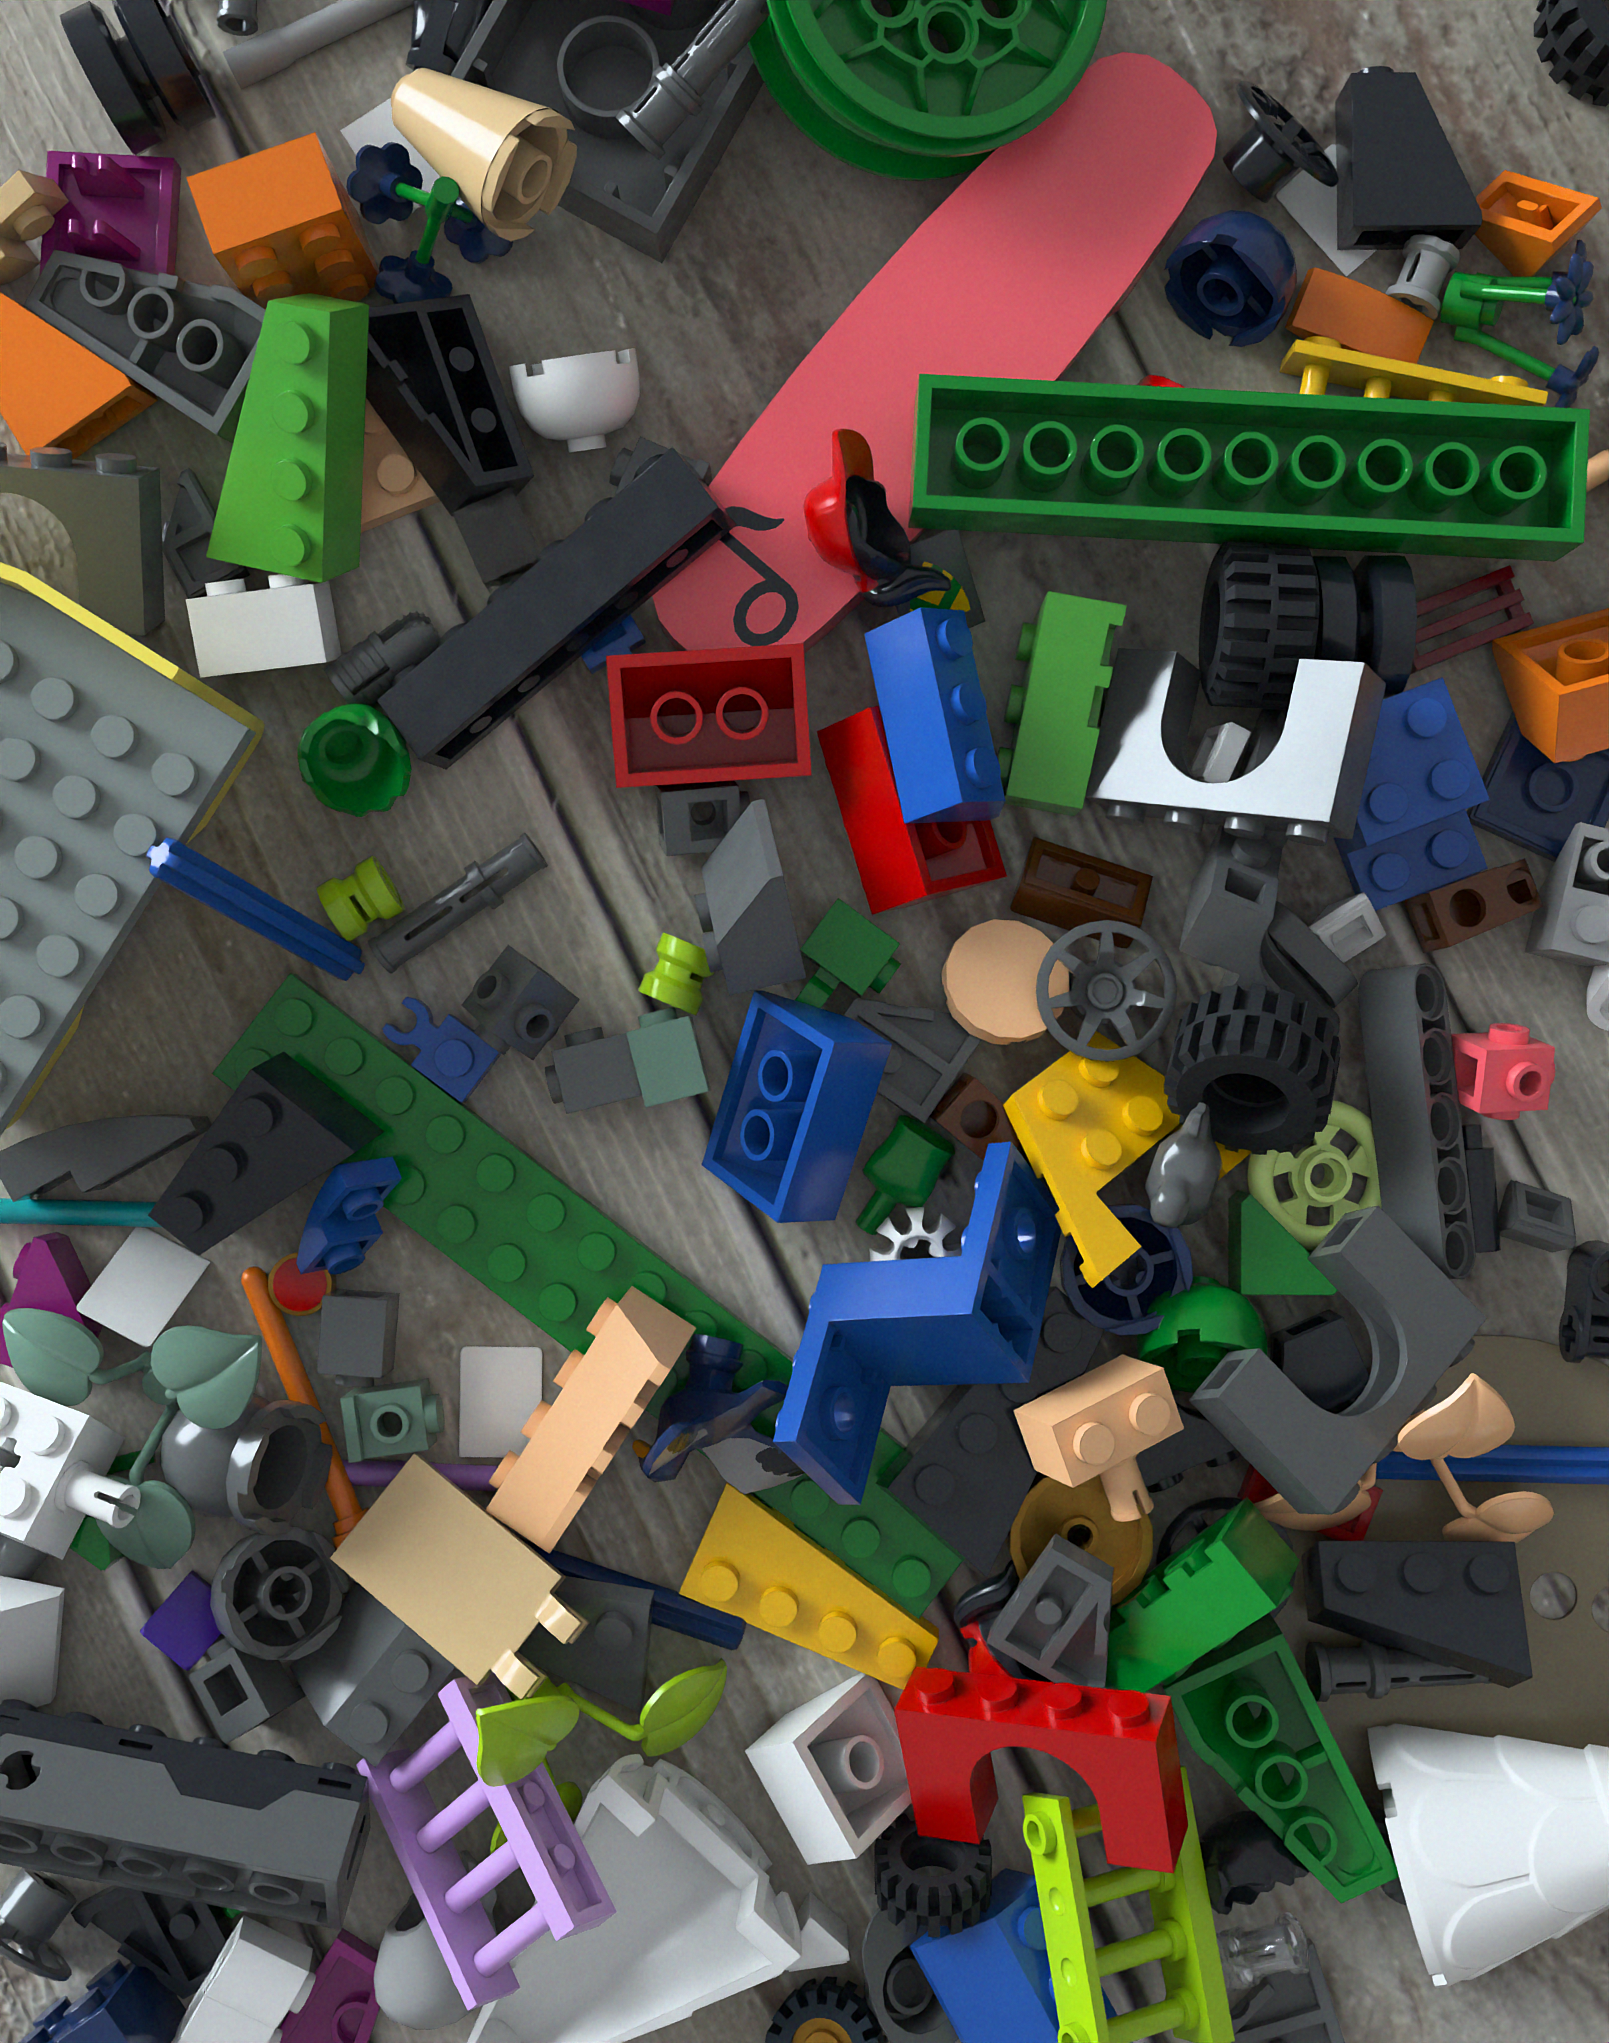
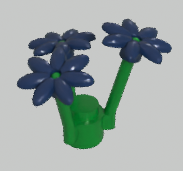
M1582 240L1576 241L1575 254L1571 257L1568 272L1553 271L1551 277L1495 276L1479 272L1474 275L1455 271L1447 286L1441 309V323L1457 326L1454 336L1455 341L1475 344L1547 381L1546 388L1561 395L1554 406L1559 408H1570V405L1575 402L1577 390L1587 382L1589 374L1597 363L1599 356L1598 347L1593 346L1590 352L1587 351L1575 372L1561 364L1555 369L1481 330L1483 325L1493 327L1496 325L1504 301L1545 305V309L1552 312L1550 323L1559 324L1557 334L1558 345L1565 344L1571 335H1579L1584 327L1582 308L1589 306L1594 299L1593 293L1586 289L1592 278L1594 266L1592 262L1586 261L1587 251L1585 243Z

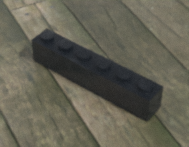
M673 447L665 454L655 455L646 460L637 469L634 480L616 496L605 498L596 503L587 512L584 523L566 539H560L547 545L536 557V564L517 581L505 583L497 588L489 596L487 606L468 623L458 624L448 630L440 639L439 648L420 664L408 666L399 672L391 683L392 688L377 701L419 760L447 770L737 524L694 467Z

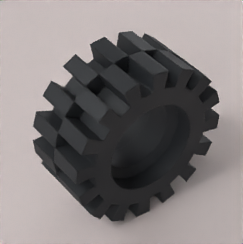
M905 1813L899 1815L895 1819V1828L889 1825L881 1833V1839H876L874 1846L875 1895H877V1904L881 1912L888 1909V1920L895 1926L905 1918L906 1932L917 1935L920 1925L928 1926V1937H940V1926L946 1925L951 1935L962 1932V1919L971 1927L980 1921V1911L986 1913L990 1905V1896H992V1847L989 1839L984 1840L983 1835L980 1844L920 1836L917 1832L916 1821H910ZM927 1866L946 1868L952 1871V1873L943 1876H925L914 1872V1870Z

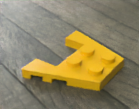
M1095 1031L1087 1046L1104 1050L1121 1048L1098 1031ZM1069 1051L1013 1093L1003 1104V1107L1037 1179L1045 1178L1060 1209L1055 1214L1059 1226L1065 1237L1072 1235L1084 1260V1263L1079 1268L1085 1281L1091 1288H1094L1142 1247L1096 1193L1168 1134L1179 1131L1183 1125L1179 1123L1180 1115L1172 1113L1167 1105L1169 1095L1164 1094L1165 1076L1137 1057L1131 1056L1121 1060L1100 1061L1088 1059ZM1215 1142L1222 1160L1218 1181L1246 1158L1251 1151L1239 1149L1238 1152L1224 1149L1225 1145Z

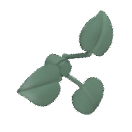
M17 1308L8 1311L4 1315L2 1327L9 1358L15 1373L23 1385L34 1395L63 1406H74L89 1397L92 1391V1382L104 1385L142 1371L144 1372L142 1387L146 1395L152 1401L166 1405L164 1412L130 1470V1480L119 1476H107V1478L125 1485H133L140 1490L141 1499L138 1510L117 1501L113 1502V1505H116L122 1511L134 1515V1518L123 1528H115L105 1521L95 1519L102 1534L109 1543L129 1559L152 1568L171 1569L191 1548L196 1532L194 1514L189 1503L170 1485L156 1480L144 1482L145 1469L159 1446L163 1433L179 1408L184 1416L193 1424L210 1429L227 1427L243 1414L253 1397L259 1379L262 1337L260 1335L229 1334L201 1326H176L168 1329L158 1337L153 1345L152 1353L144 1351L133 1361L112 1369L103 1370L98 1368L104 1357L102 1343L83 1324L62 1314L40 1309Z

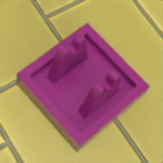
M47 151L46 177L54 179L69 202L53 215L54 223L52 227L42 235L40 274L53 251L59 250L119 263L129 269L157 275L161 272L175 276L181 167L175 158Z

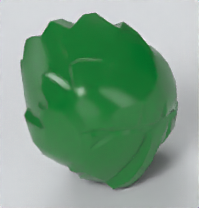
M351 703L324 712L304 729L297 753L302 781L310 787L316 799L326 807L352 816L363 817L373 811L386 812L390 810L397 797L404 796L407 793L412 768L406 740L386 715L369 705Z

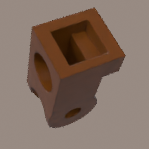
M1526 858L1467 876L1404 900L1423 953L1451 947L1544 906Z
M964 1072L943 1095L929 1117L983 1162L988 1144L1012 1142L1032 1168L1003 1107L1004 1103L975 1077Z

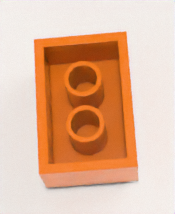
M316 132L186 177L213 255L240 292L265 310L268 300L306 293L356 302L364 298L370 289L375 287L374 282L379 271L359 214Z

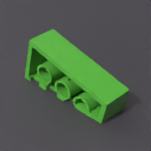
M312 293L268 300L206 554L207 558L319 583L326 582L359 567L369 304Z

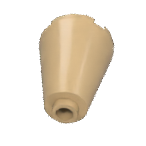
M428 68L417 69L411 74L402 77L396 84L391 96L394 126L440 177H450L457 183L459 187L458 197L488 230L506 240H517L528 236L535 230L526 223L539 210L548 216L551 214L570 182L577 158V145L568 140L567 129L575 130L572 121L555 109Z

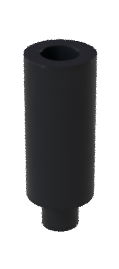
M1481 1124L1462 1125L1475 1250L1476 1253L1500 1251L1494 1147H1483Z

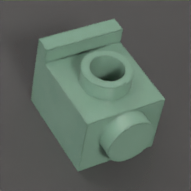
M429 1378L354 1388L340 1398L349 1463L360 1462L367 1458L429 1450L437 1442L436 1433H441L444 1430L442 1400L439 1394L431 1395ZM385 1412H394L400 1416L402 1420V1430L400 1432L391 1433L385 1429L383 1419Z

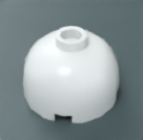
M631 348L618 352L619 364H617L615 350L542 360V363L532 364L533 376L527 377L525 363L509 366L513 393L520 414L529 427L545 439L567 440L569 452L606 447L604 434L623 428L635 414L640 397V375L636 349Z

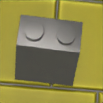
M765 799L752 801L701 867L706 893L694 895L703 933L714 930V932L702 934L710 972L723 970L729 996L806 978Z
M356 1582L342 1600L338 1615L343 1616L337 1630L320 1649L294 1660L289 1667L324 1727L376 1768L454 1670L455 1666Z

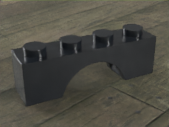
M1328 1309L1271 1334L1270 1360L1308 1399L1320 1408L1338 1414L1350 1407L1362 1394L1370 1376L1346 1321L1341 1315ZM1175 1402L1184 1429L1140 1452L1136 1459L1148 1492L1156 1493L1180 1483L1184 1479L1183 1471L1204 1462L1207 1467L1221 1466L1237 1459L1241 1454L1199 1410Z

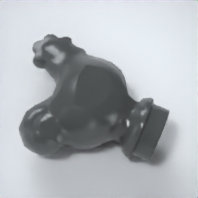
M1198 1103L1197 1107L1189 1113L1181 1129L1172 1133L1161 1142L1155 1154L1145 1189L1151 1204L1150 1214L1154 1223L1160 1226L1174 1229L1179 1225L1193 1224L1205 1216L1212 1205L1213 1194L1222 1168L1220 1151L1211 1136L1209 1106L1205 1103Z

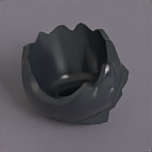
M1255 1811L1233 1813L1213 1823L1199 1837L1211 1908L1218 1914L1228 1915L1232 1910L1233 1902L1242 1905L1254 1904L1260 1892L1271 1891L1275 1887L1276 1881L1291 1886L1294 1884L1295 1878L1305 1877L1309 1873V1870L1294 1856L1280 1837Z

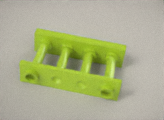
M1180 1765L1188 1828L1174 1874L1122 1867L1083 1879L1076 1838L1102 1831L1098 1803L1071 1810L1070 1799L1066 1796L1036 1792L1022 1795L1025 1813L1023 1833L1032 1855L1060 2026L1058 2043H1131L1173 2029L1174 2037L1193 2043H1231L1235 2041L1188 1775L1184 1765ZM1148 1890L1154 1920L1153 1931L1094 1948L1088 1907ZM1160 1959L1166 1989L1165 2000L1106 2019L1100 1978Z

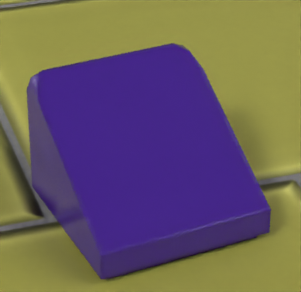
M193 1570L140 1629V1633L186 1671H190L205 1656L207 1649L222 1635L217 1628L210 1607L212 1586Z

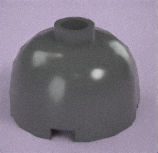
M292 1527L293 1530L287 1534L272 1536L256 1532L240 1539L222 1557L212 1579L210 1607L218 1630L233 1647L261 1660H297L320 1649L337 1630L343 1616L338 1615L342 1605V1594H348V1577L346 1572L330 1559L336 1549L322 1535L313 1531H305L299 1527Z

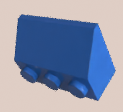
M920 607L864 633L904 823L985 821L999 817L1005 803L1000 778L1001 769L998 758L995 755L986 714V699L980 686L972 649L973 639L967 626L964 610Z
M754 990L702 1166L777 1223L836 1220L892 1043L850 1017L766 991Z
M1005 1868L992 1878L990 1905L986 1913L980 1911V1921L971 1927L962 1919V1932L951 1935L947 1925L940 1926V1937H928L927 1931L909 1947L961 2043H1058L1060 2026L1035 1875ZM1101 1985L1106 2019L1118 2016Z

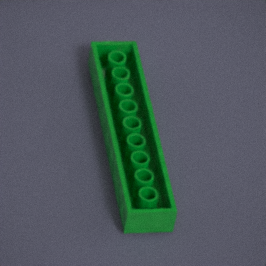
M919 374L914 404L908 528L1222 544L1225 541L1296 544L1308 546L1309 549L1555 562L1584 543L1590 409Z

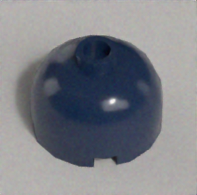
M1229 210L1202 219L1178 243L1168 257L1164 269H1168L1170 277L1164 287L1166 298L1179 319L1198 335L1209 340L1213 336V329L1224 336L1234 337L1229 346L1237 347L1259 343L1275 330L1287 311L1297 283L1294 251L1285 235L1269 220L1246 211Z
M1132 1203L1106 1205L1142 1247L1094 1288H1091L1085 1281L1079 1268L1084 1263V1260L1072 1235H1069L1066 1238L1059 1259L1061 1285L1073 1308L1093 1326L1120 1336L1146 1334L1158 1328L1164 1315L1155 1316L1157 1311L1147 1313L1151 1302L1158 1295L1170 1290V1297L1184 1289L1189 1292L1193 1280L1191 1252L1180 1230L1177 1227L1171 1229L1154 1223L1150 1209Z

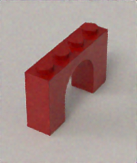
M915 1667L894 1708L918 1835L980 1844L999 1799L991 1751L1005 1747H1026L1043 1751L1065 1762L1089 1785L1098 1803L1107 1864L1174 1874L1187 1832L1188 1818L1171 1696L1141 1693L1135 1690H1114L1080 1686L1067 1682L1054 1683L1011 1678L1005 1675L959 1672L944 1668Z

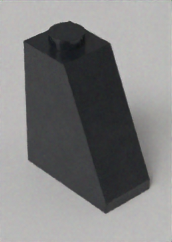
M1372 66L1362 69L1358 73H1351L1335 101L1336 171L1339 177L1337 184V250H1403L1406 241L1410 240L1411 236L1421 234L1436 236L1443 241L1453 244L1457 249H1463L1482 225V211L1416 72H1394L1392 68L1387 66Z

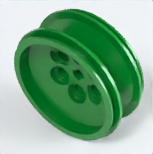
M766 0L770 15L748 41V46L758 72L781 110L818 147L834 158L876 176L905 181L941 180L962 175L976 169L997 148L1007 145L1031 132L1065 102L1080 82L1091 62L1100 38L1107 0H993L1000 12L999 19L991 16L984 9L981 0H886L892 10V17H885L879 14L873 8L870 0ZM928 29L936 30L943 35L947 41L948 54L940 52L933 47L929 41Z

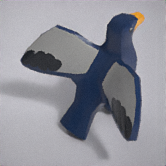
M693 1334L690 1350L685 1352L686 1360L689 1363L690 1377L685 1388L670 1395L661 1406L654 1444L651 1446L640 1439L633 1442L632 1449L638 1456L641 1470L648 1479L654 1482L674 1480L689 1453L695 1449H701L711 1460L722 1478L743 1494L772 1488L798 1478L805 1472L773 1442L774 1438L758 1433L751 1425V1422L761 1411L785 1400L789 1385L780 1381L764 1380L741 1393L732 1392V1382L735 1374L743 1366V1362L740 1360L744 1345L716 1337Z

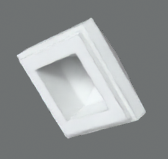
M1364 892L1328 905L1309 926L1311 931L1343 963L1386 936L1382 924Z

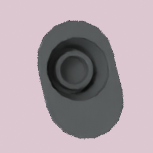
M878 1908L866 1928L861 1950L867 2006L879 2022L890 2043H955L959 2038L909 1947L928 1931V1926L920 1925L917 1935L906 1932L905 1918L895 1926L888 1920V1909L881 1912L880 1908Z

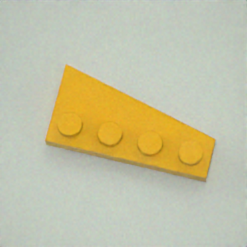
M726 1481L683 1579L679 1594L706 1606L741 1617L750 1625L904 1690L915 1667H927L939 1641V1628L922 1615L919 1619L874 1584L872 1585L846 1566L843 1560L826 1547L822 1548L795 1528L794 1523L774 1507L768 1508L751 1494H743Z

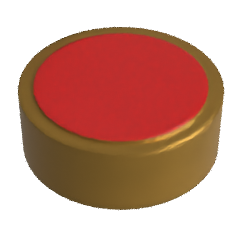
M294 1252L281 1258L274 1265L268 1279V1290L272 1301L280 1310L293 1316H307L322 1309L323 1295L336 1289L337 1279L336 1275L329 1274L328 1270L301 1274L296 1264L298 1252Z

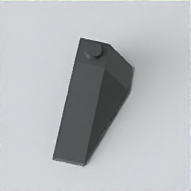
M54 250L23 306L214 434L234 443L266 310L230 287L212 284V286L185 281L179 276L159 272V275L129 269L119 263Z

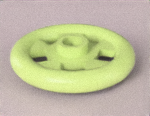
M1335 1100L1332 1102L1331 1114L1328 1116L1327 1125L1322 1132H1315L1312 1144L1303 1147L1294 1157L1290 1151L1279 1153L1276 1150H1267V1155L1251 1153L1248 1163L1247 1183L1249 1193L1308 1251L1316 1249L1345 1213L1373 1206H1379L1382 1209L1372 1120L1355 1107ZM1339 1129L1349 1133L1358 1143L1348 1157L1340 1149L1330 1145V1141ZM1321 1163L1325 1170L1324 1178L1319 1184L1313 1185L1310 1180L1312 1169L1315 1165ZM1288 1172V1181L1294 1196L1279 1202L1274 1188V1176ZM1352 1173L1367 1177L1365 1190L1358 1204L1344 1198L1352 1185ZM1309 1205L1314 1207L1330 1206L1329 1225L1312 1226L1306 1224L1307 1207Z

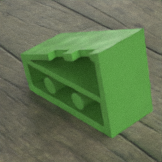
M1048 591L1033 623L1022 622L1015 660L1026 662L1022 686L1011 684L1004 715V722L1015 724L1010 748L999 747L997 754L1001 769L1000 778L1005 796L1004 804L1068 816H1075L1082 810L1100 731L1097 724L1104 687L1109 688L1113 666H1108L1114 631L1117 626L1123 625L1127 605Z

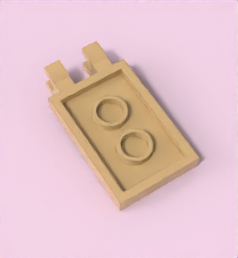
M414 1453L330 1557L334 1563L476 1685H482L490 1674L494 1672L498 1679L521 1700L526 1696L532 1698L548 1677V1675L518 1652L536 1626L541 1623L563 1644L568 1642L573 1644L590 1623L554 1594L566 1576L494 1516L487 1513L481 1505L419 1454Z

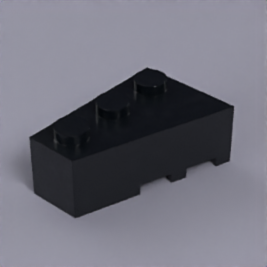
M470 294L369 307L366 398L451 516L508 506L534 477Z
M283 1051L250 1069L148 1216L199 1256L361 1149L384 1131Z
M1317 1541L1302 1555L1308 1621L1384 1647L1393 1646L1426 1657L1429 1662L1447 1668L1453 1666L1489 1678L1488 1682L1506 1688L1533 1678L1515 1542Z

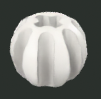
M924 1207L905 1208L909 1217V1224L905 1229L894 1227L888 1216L876 1231L891 1240V1244L886 1249L869 1248L870 1262L906 1259L901 1254V1250L904 1246L914 1248L919 1239L926 1240L925 1247L933 1258L961 1256L962 1254L961 1243L943 1245L942 1240L956 1226L942 1213L931 1227H922Z

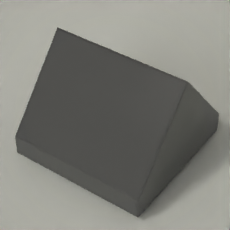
M1510 1180L1498 1212L1500 1236L1552 1253L1572 1249L1577 1241L1571 1199Z

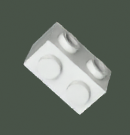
M276 574L268 576L270 588L246 591L244 578L205 583L207 596L186 599L200 678L326 663L338 659L342 654L329 581L309 583V580Z

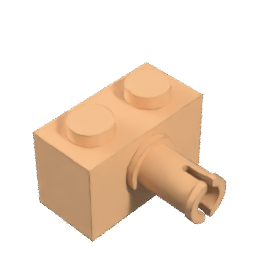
M1123 1354L1013 1410L1034 1470L1072 1488L1100 1475L1111 1507L1112 1518L1119 1522H1128L1141 1518L1136 1505L1140 1504L1142 1513L1145 1514L1150 1513L1154 1508L1153 1500L1148 1494L1136 1456L1145 1449L1184 1429L1164 1368Z

